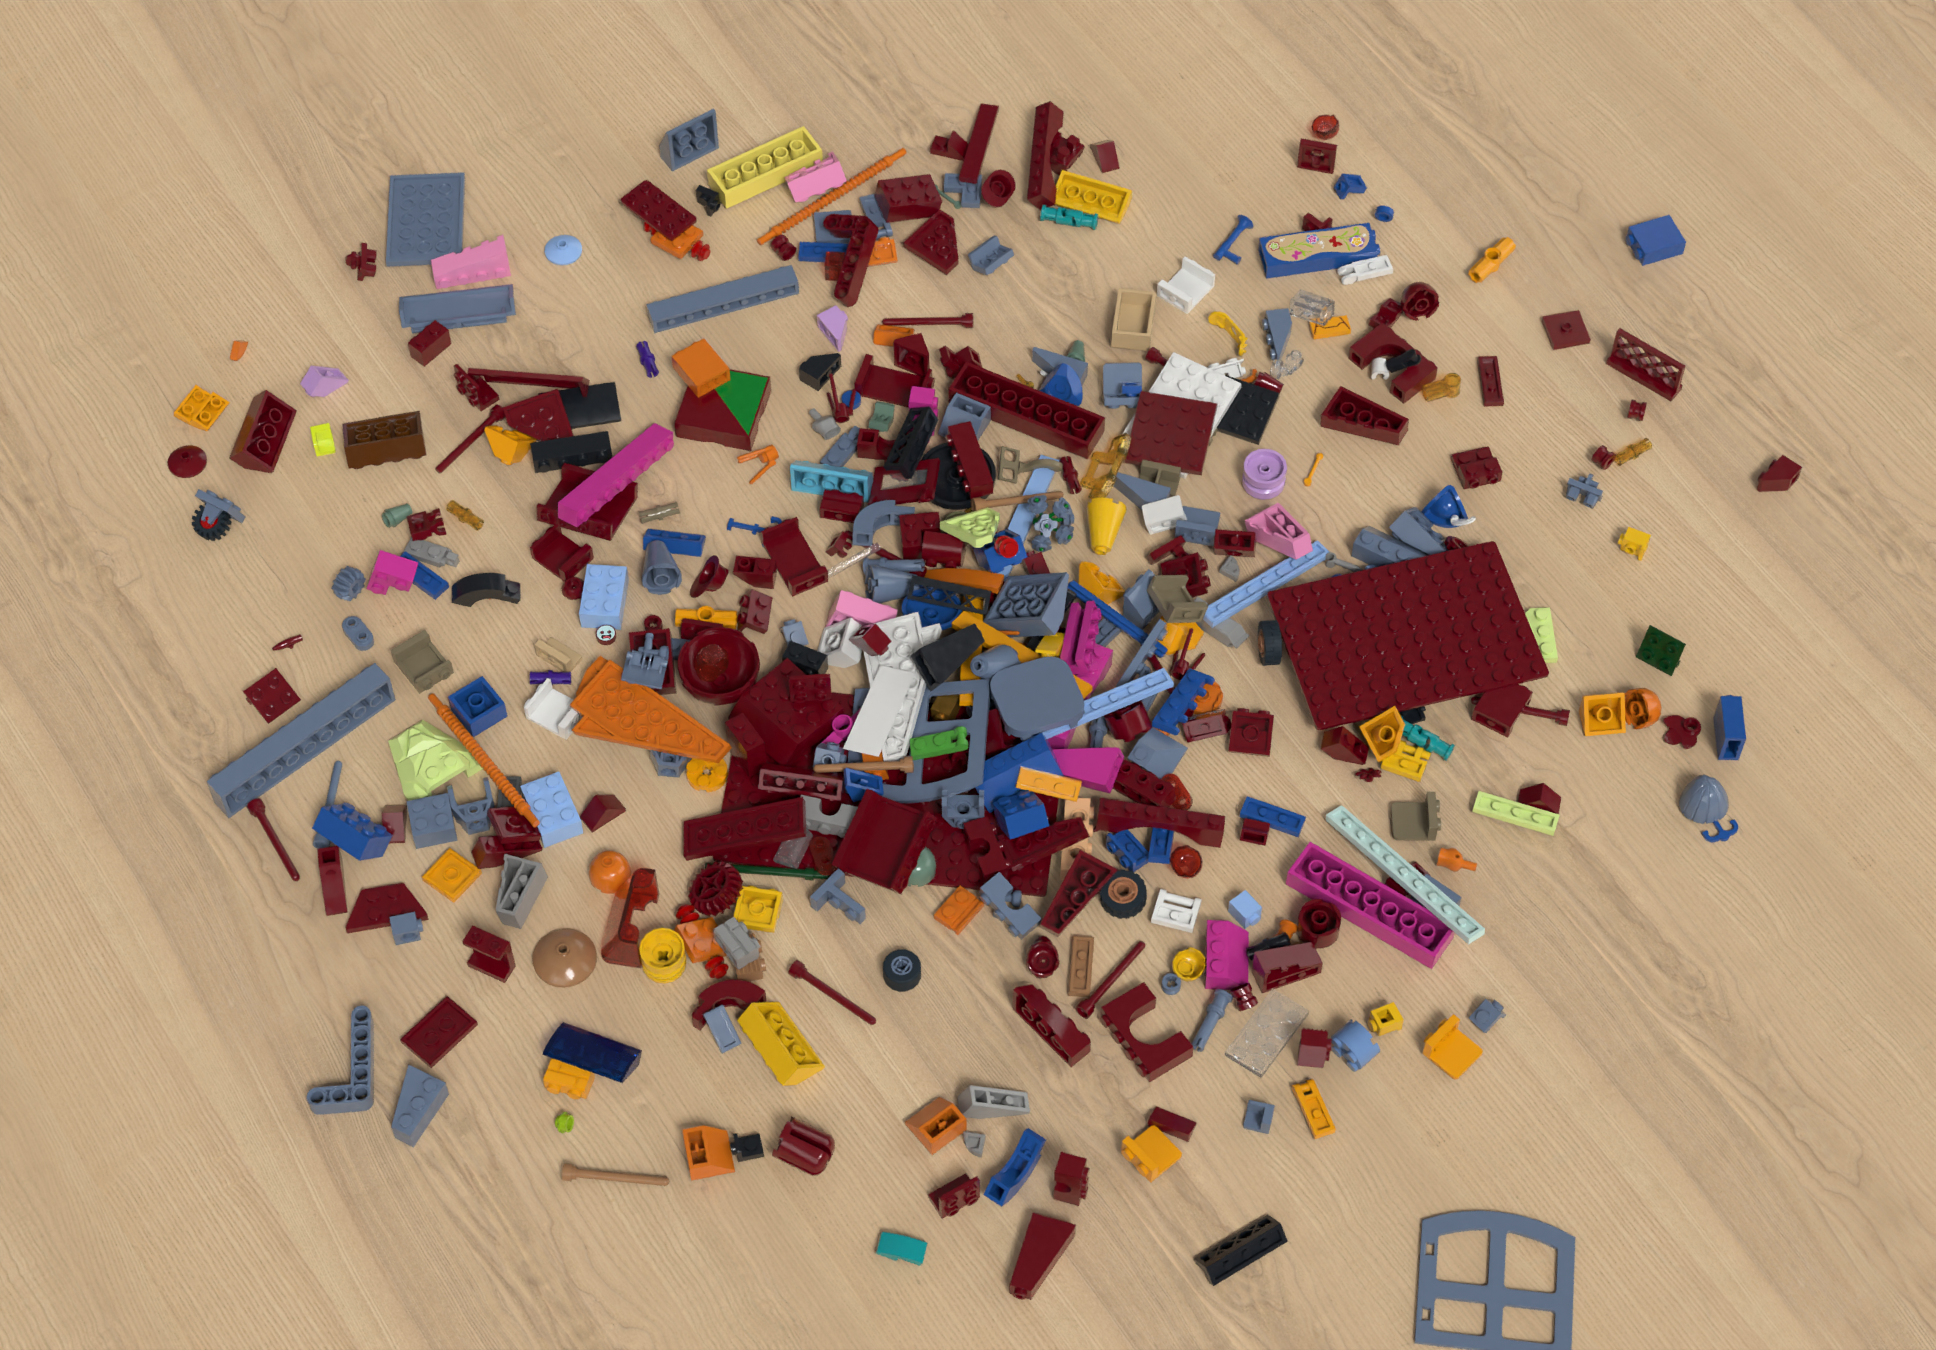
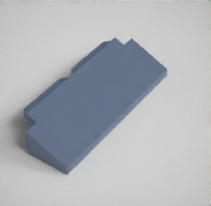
M513 284L399 297V313L402 328L411 327L412 333H420L434 320L447 329L507 323L506 316L516 315Z

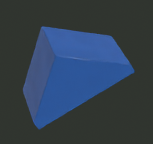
M849 768L844 769L845 788L853 802L861 801L866 789H870L880 796L884 794L882 776Z

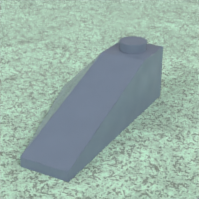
M1417 507L1405 510L1389 527L1396 539L1402 540L1429 555L1450 551L1443 543L1444 537L1442 534L1432 530V522Z

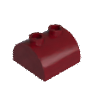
M925 531L922 559H924L926 566L937 567V563L945 564V568L963 566L966 554L965 542L951 534Z

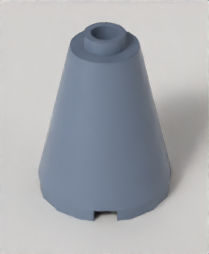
M655 540L650 542L646 548L642 584L652 594H668L671 592V589L674 587L677 589L680 586L682 574L666 544Z
M870 565L867 567L865 584H868V590H865L866 598L879 604L905 598L909 593L912 575H917ZM914 586L913 591L921 589V587Z
M996 645L975 656L971 661L970 667L976 676L991 680L998 671L1021 664V661L1018 659L1017 651L1011 646Z

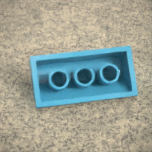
M798 460L790 465L792 491L823 495L824 490L836 489L842 493H858L860 496H864V502H869L873 472Z

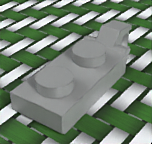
M412 537L403 553L406 551L418 561L439 568L445 566V564L457 567L460 562L458 554L453 553L452 550L425 540L413 541Z

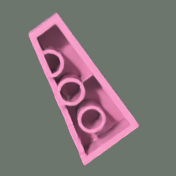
M503 235L498 236L497 240L490 243L487 240L481 242V246L475 248L469 246L464 248L461 253L456 254L452 252L431 260L436 289L511 276Z

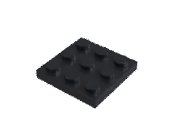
M1225 375L1241 383L1242 387L1217 426L1218 432L1259 445L1280 393Z

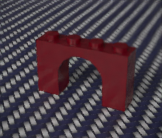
M1381 323L1350 347L1348 359L1363 370L1375 358L1383 356L1395 357L1414 348L1405 339L1398 336L1392 328ZM1417 349L1414 350L1416 355L1421 356V362L1415 366L1408 367L1391 381L1390 393L1403 404L1436 379L1438 367L1434 362L1424 357Z
M1145 982L1102 1006L1100 1021L1105 1028L1108 1027L1111 1030L1115 1042L1123 1046L1127 1058L1135 1062L1139 1074L1142 1077H1146L1150 1083L1193 1057L1194 1047L1182 1031L1158 1044H1145L1134 1038L1129 1029L1131 1024L1139 1017L1156 1008V997Z

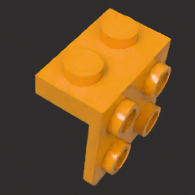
M1454 1014L1449 1019L1444 1018L1438 1025V1030L1435 1033L1430 1032L1424 1039L1423 1055L1450 1077L1459 1079L1482 1055L1483 1050L1458 1030L1460 1019Z
M1154 1125L1150 1126L1134 1140L1129 1136L1122 1140V1155L1150 1182H1153L1182 1157V1152Z

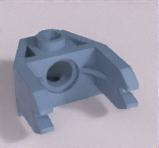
M650 750V757L658 776L679 778L685 770L687 763L692 759Z
M488 777L483 778L486 791L485 800L458 805L452 785L447 786L453 816L468 835L490 829L491 822L487 812L489 808H495Z
M942 790V817L952 827L963 829V823L984 817V790H979V795H953L950 797L947 795V790Z

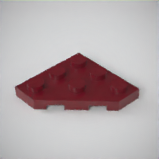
M940 209L903 242L904 248L946 275L959 264L954 218Z
M558 388L502 407L509 427L538 441L574 436Z

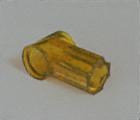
M1449 373L1442 380L1423 385L1422 392L1425 401L1430 402L1443 397H1457L1460 394L1461 377L1456 373Z

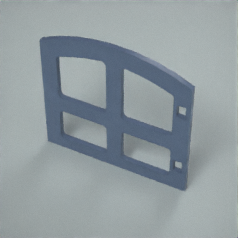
M990 679L943 682L931 692L926 685L912 738L951 731L960 726L966 727L967 735H970L967 771L945 780L922 784L924 759L914 760V773H907L906 784L903 786L883 784V797L899 803L927 802L942 799V790H947V795L950 797L983 784L991 691ZM870 688L855 689L853 715L862 707ZM974 694L972 717L970 719L927 721L929 699L932 696ZM909 747V756H911V748H910V747ZM849 750L848 763L863 762L862 753Z
M1461 1211L1422 1220L1415 1344L1465 1350H1572L1575 1237L1539 1220L1504 1212ZM1465 1231H1489L1488 1284L1486 1286L1439 1281L1436 1278L1439 1236ZM1508 1233L1527 1237L1556 1249V1292L1554 1294L1508 1289L1504 1286L1506 1235ZM1426 1244L1434 1245L1433 1255H1426ZM1445 1299L1484 1304L1486 1306L1485 1335L1475 1336L1434 1330L1435 1300ZM1514 1307L1553 1312L1555 1315L1554 1343L1544 1344L1504 1339L1502 1337L1503 1308ZM1423 1309L1430 1310V1321L1422 1320Z

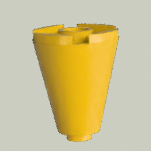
M1103 497L1093 498L1091 503L1088 501L1087 513L1091 549L1096 554L1106 555V553L1111 551L1126 514L1127 508L1124 503L1119 501L1116 504L1113 503V499Z

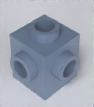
M828 742L827 744L820 743L816 747L813 767L817 764L846 763L845 749L833 742Z

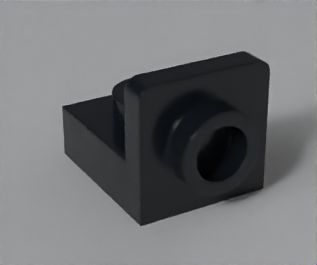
M699 185L696 189L697 202L706 206L707 215L711 217L720 208L719 193Z
M737 1133L733 1134L734 1141L730 1142L732 1155L737 1154L738 1162L764 1157L760 1133L738 1138Z

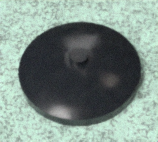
M943 443L933 447L921 459V461L935 458L940 460L935 497L930 502L939 507L952 510L971 508L969 493H965L963 489V477H959L957 472V461L954 462L951 456V446L948 447L947 443ZM981 448L993 480L994 489L996 482L995 465L988 453ZM928 469L917 471L918 485L926 483ZM989 495L982 496L981 499H986Z

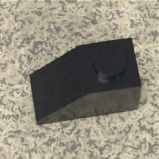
M834 353L811 356L799 367L800 381L819 391L830 379L829 374L832 373L834 375L842 367L841 355Z

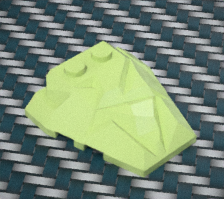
M421 720L388 741L403 793L408 801L432 796V790L461 772H464L469 778L483 769L462 743L424 720Z

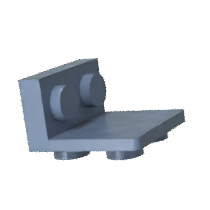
M1182 506L1187 520H1177L1175 538L1182 535L1186 542L1214 546L1215 531L1218 529L1220 512Z

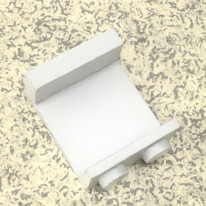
M1184 257L1181 270L1168 283L1164 280L1158 283L1157 296L1188 314L1214 287L1215 274L1209 269L1200 266L1194 260Z
M549 678L538 686L536 693L524 705L526 719L565 740L572 734V729L583 716L570 707L573 699L552 688L551 679Z

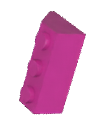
M1207 920L1205 989L1232 990L1239 985L1248 983L1249 957L1246 948L1249 947V932L1230 921Z

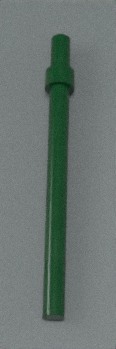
M706 862L705 869L707 868V864L713 865V863ZM730 864L739 873L800 877L812 881L814 879H828L831 876V871H820L808 867L806 869Z

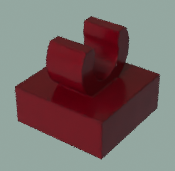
M843 531L833 538L825 552L831 557L836 553L841 558L846 557L848 554L843 550V547L846 550L852 548L851 543L846 541L848 535Z

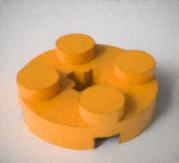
M692 758L686 765L688 783L695 790L700 791L701 789L706 790V792H714L720 789L726 782L728 768L724 759L719 763ZM704 770H711V775H703L702 773Z

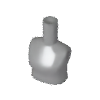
M815 408L809 411V414L815 420L812 428L821 434L825 440L831 439L840 433L841 428L836 424L832 416L822 417Z

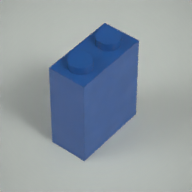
M1670 215L1629 226L1625 237L1627 245L1631 246L1635 258L1640 261L1642 266L1681 255L1686 245L1684 237Z
M1733 695L1720 696L1713 717L1718 760H1739L1746 741L1742 697Z

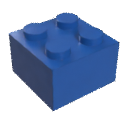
M483 676L448 696L451 711L473 737L508 716L505 703Z
M1022 790L1016 795L1001 797L998 801L992 803L997 825L1010 840L1049 826L1044 803L1032 791Z

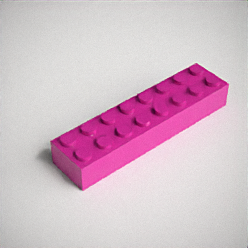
M1312 842L1308 843L1287 873L1286 885L1312 900L1323 899L1324 902L1335 904L1341 913V917L1430 969L1435 966L1454 938L1455 932L1428 909Z

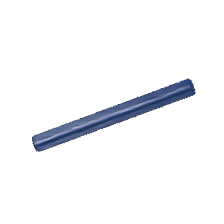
M1071 581L1068 584L1067 589L1075 592L1078 599L1085 604L1086 601L1094 600L1097 608H1100L1103 617L1143 645L1149 636L1146 632L1077 582ZM1157 642L1155 645L1157 649L1154 654L1162 658L1168 649Z

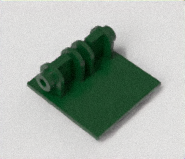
M1649 625L1636 658L1672 676L1675 668L1681 662L1679 659L1686 644Z

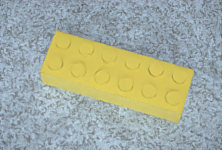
M803 126L708 169V185L713 191L719 193V199L727 209L786 182V176L803 167L807 169L814 166L815 160L820 159V162L823 161L822 149Z

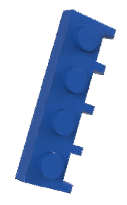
M1189 668L1153 719L1152 727L1178 735L1180 730L1176 725L1178 722L1186 723L1188 721V717L1184 715L1188 708L1191 710L1197 708L1198 705L1194 702V699L1197 695L1204 697L1207 691L1203 686L1205 684L1212 685L1215 679L1212 676Z

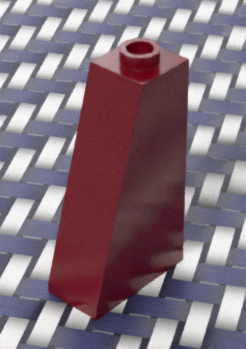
M1032 1213L1009 1285V1294L1021 1300L1025 1298L1031 1300L1074 1239L1076 1224Z

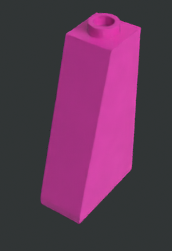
M1120 748L1052 749L1064 777L1081 780L1082 787L1111 793L1124 759Z

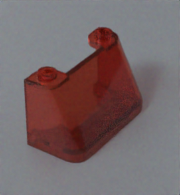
M637 869L617 889L601 946V956L606 963L641 968L642 962L638 946L639 930L635 925L631 924L634 910L645 911L647 904L651 902L657 904L659 888L655 869Z

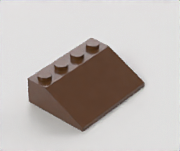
M420 411L343 423L344 449L349 469H361L367 465L379 466L385 462H401L403 459H419L426 456Z

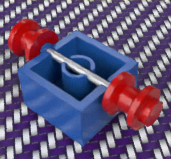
M1009 529L996 532L993 541L985 544L983 547L975 548L972 546L978 565L991 573H999L1004 570V567L1020 564L1022 559L1027 558L1020 535Z

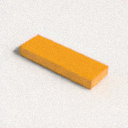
M1020 766L1016 788L1077 802L1082 781Z

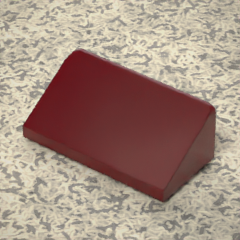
M1157 1106L1148 1119L1149 1127L1154 1125L1161 1132L1189 1142L1197 1124L1195 1121Z

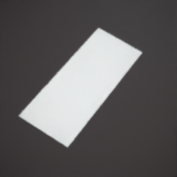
M880 665L843 749L879 757L916 673Z

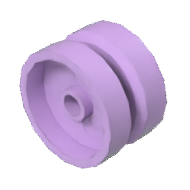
M1258 449L1251 452L1246 457L1243 466L1242 483L1245 491L1252 497L1261 500L1272 499L1278 496L1285 486L1286 460L1281 454L1271 449Z

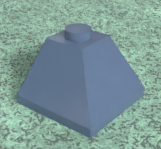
M1152 727L1138 740L1128 759L1131 763L1134 762L1139 765L1141 769L1154 773L1157 778L1168 781L1188 748Z

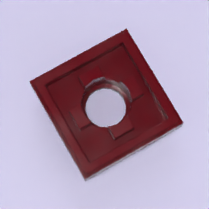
M1301 138L1297 168L1333 174L1337 145Z

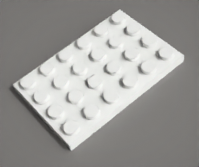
M1173 352L1149 392L1217 403L1218 407L1211 433L1212 436L1242 386L1241 383ZM1135 414L1116 443L1118 448L1127 451ZM1181 472L1180 477L1185 479L1189 473Z

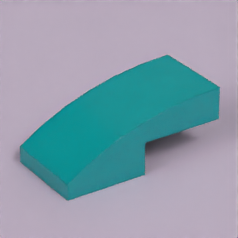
M881 1232L875 1254L894 1261L902 1259L920 1266L923 1264L928 1243L899 1234Z

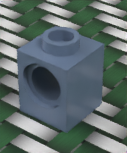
M415 912L390 917L392 934L396 945L421 940L420 932L424 931L421 919H417Z

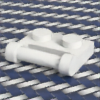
M1160 889L1151 923L1193 933L1202 899H1191L1167 893V890ZM1164 901L1192 907V909L1164 903Z

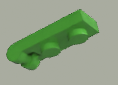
M960 726L951 731L910 739L913 761L968 749V741L965 739L967 736L966 727Z

